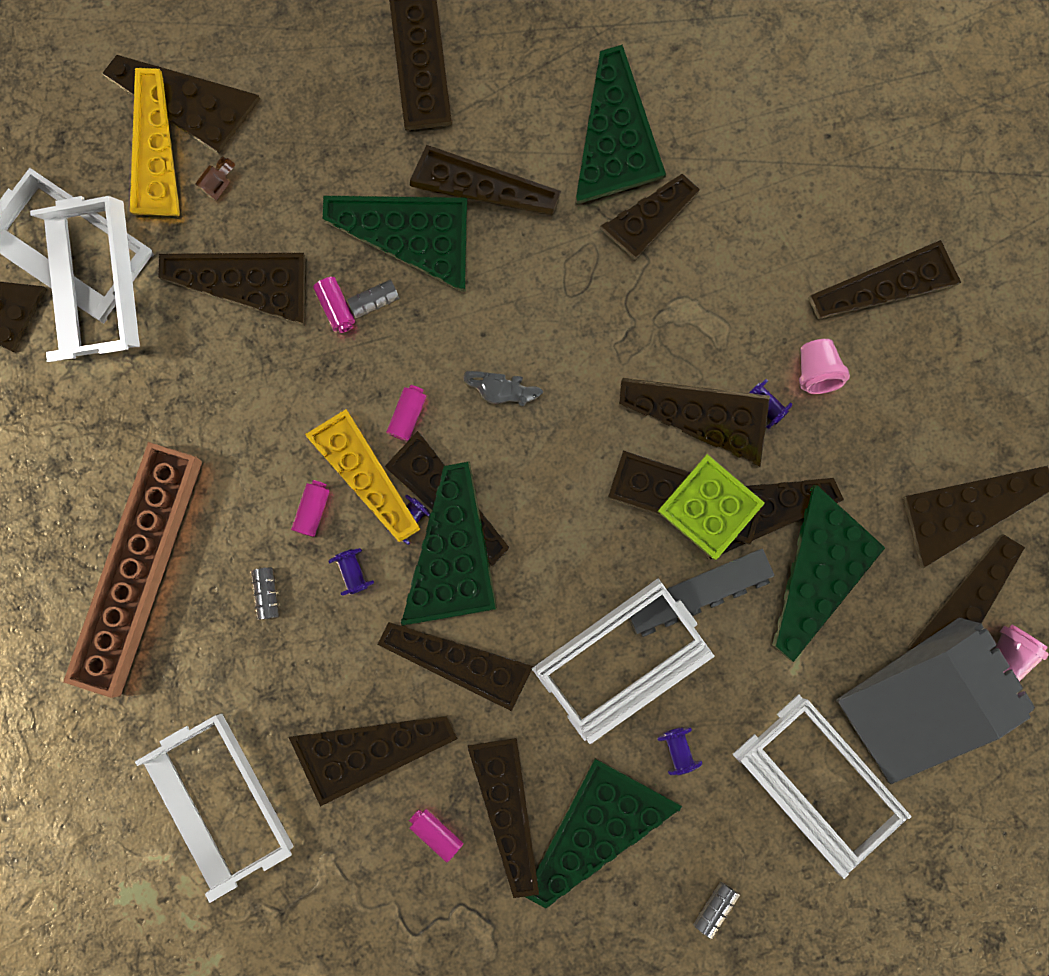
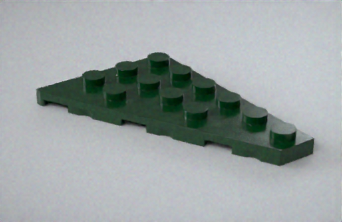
M623 44L601 50L599 54L576 194L577 204L666 177V172Z
M323 195L322 219L325 223L459 291H466L467 198Z
M470 461L443 467L434 507L426 528V535L421 546L422 550L418 564L414 571L410 593L407 596L401 626L497 609Z
M813 485L810 489L811 496L808 509H805L804 523L801 526L797 541L795 562H792L791 576L788 579L783 598L785 599L782 615L779 616L778 630L774 635L772 643L778 651L792 662L801 654L885 549L876 538L817 485Z
M594 758L536 869L539 895L526 896L525 898L545 909L580 882L592 876L606 863L611 862L617 855L628 847L633 846L654 828L659 827L665 820L679 812L682 805Z

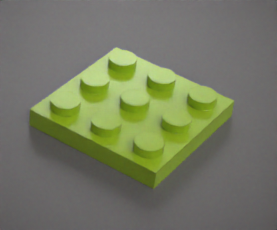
M707 454L657 512L716 561L765 503Z

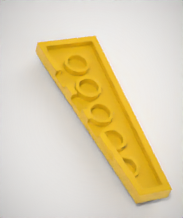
M135 68L130 213L138 215L180 216L162 71L160 69Z
M347 409L305 434L309 441L399 543L421 530Z

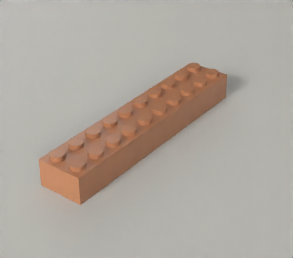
M148 442L63 683L110 698L121 697L202 460L195 456Z

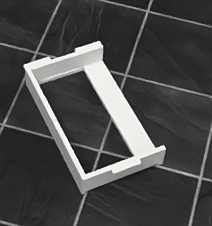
M29 168L13 190L8 188L0 199V254L52 289L49 259L7 230L38 188L57 201L73 197ZM98 213L81 215L82 218L108 234L107 219ZM127 233L128 247L136 253L130 261L133 282L148 260L155 254L150 248ZM74 276L77 306L104 324L107 316L116 305L114 284L107 294L103 296Z
M83 196L55 201L56 206L31 210V216L43 219L45 224L59 348L56 351L46 352L47 362L140 347L123 201L110 196L85 200ZM106 211L120 340L82 346L67 218Z
M658 578L535 665L532 670L549 693L552 692L568 713L567 718L583 740H587L591 744L712 659L714 655L694 627L698 624L682 601L679 599L675 602ZM663 595L695 640L588 716L581 719L550 677V674Z
M798 694L777 713L779 719L759 737L754 734L732 755L749 770L835 868L834 871L845 879L849 872L912 816L810 701L803 699ZM803 712L809 716L895 813L854 852L763 750L765 746Z
M223 714L215 715L191 730L188 726L159 741L161 747L135 761L137 766L145 765L210 888L205 893L209 903L238 887L236 881L260 867L265 871L292 855L290 849L294 846ZM214 725L217 727L281 846L233 875L167 754L168 751Z

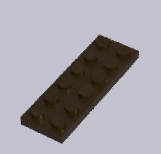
M389 0L405 131L452 125L437 0Z
M623 450L608 498L662 516L657 511L691 472ZM754 493L763 502L765 501V496ZM762 507L734 540L748 545L752 543Z

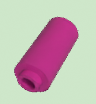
M327 277L318 281L313 288L333 331L344 333L351 330L355 319L336 278Z
M410 385L409 388H403L386 431L388 435L406 442L410 440L426 399L423 389L414 385Z
M312 480L311 484L306 483L291 528L292 531L315 538L330 490L326 489L327 484Z
M418 809L409 820L412 823L409 829L446 863L451 860L464 844L427 809L423 812Z

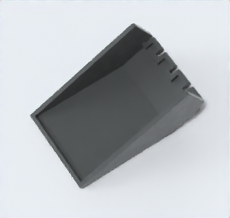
M963 618L956 619L837 699L840 707L889 784L903 780L996 741L1031 718L1029 713L1035 709L1034 704L1025 691L1020 692L1023 687L1013 670H1007L1010 665L1000 649L995 648L991 650L996 646V643L987 628L983 629L984 627L981 623Z

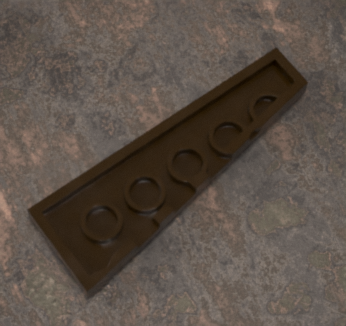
M426 145L410 179V186L414 188L553 215L561 194L560 190Z
M1004 534L1000 535L981 557L978 564L966 575L965 580L951 593L950 598L936 611L935 616L921 629L907 648L909 650L913 649L958 618L982 624L1025 547Z
M388 622L377 644L510 711L513 710L533 668L532 665L391 622Z
M517 738L467 745L513 898L539 895Z

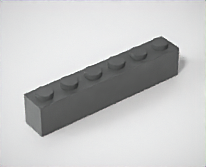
M762 548L669 587L667 591L675 602L680 599L689 613L694 616L702 612L700 607L709 604L713 608L724 603L723 598L732 594L733 598L744 595L747 593L746 588L755 585L756 589L770 583L769 578L775 575ZM663 595L628 618L634 633H641L642 637L656 632L655 627L664 623L665 627L679 622L677 614Z

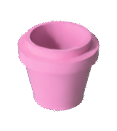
M818 339L808 342L801 347V377L799 378V383L802 390L811 394H823L837 390L845 385L846 381L850 378L849 370L843 365L832 340Z
M1012 624L1009 628L1003 626L1000 633L1002 634L996 648L1000 649L1010 665L1007 670H1013L1020 682L1037 664L1047 659L1049 654L1046 652V649L1048 647Z

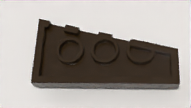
M681 174L657 189L655 193L638 201L630 209L624 210L611 221L602 224L600 229L636 260L699 193L700 189L685 175Z

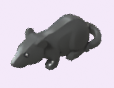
M466 371L463 377L469 386L478 389L484 400L492 404L513 401L519 402L520 406H524L527 402L535 400L543 394V390L537 386H522L520 383L523 377L513 376L510 381L505 379L504 374ZM473 378H483V380H474Z

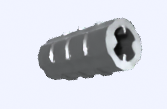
M390 279L381 284L379 283V285L373 288H368V290L360 294L357 293V295L347 299L357 319L363 315H368V313L376 309L379 310V308L387 304L389 305L400 298Z
M273 568L251 570L255 600L254 608L256 609L257 620L279 617Z
M720 882L701 913H699L693 926L707 937L713 939L740 895L725 883Z

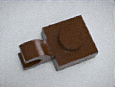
M222 156L217 162L216 168L209 165L195 185L211 199L217 200L230 183L225 177L234 168L235 163L229 158L226 159Z

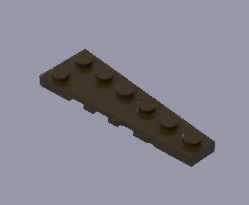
M939 240L812 294L808 299L817 318L822 319L959 285L961 280L942 241Z
M417 431L385 465V468L433 510L437 489L440 485L445 465ZM479 509L488 561L494 566L510 548Z

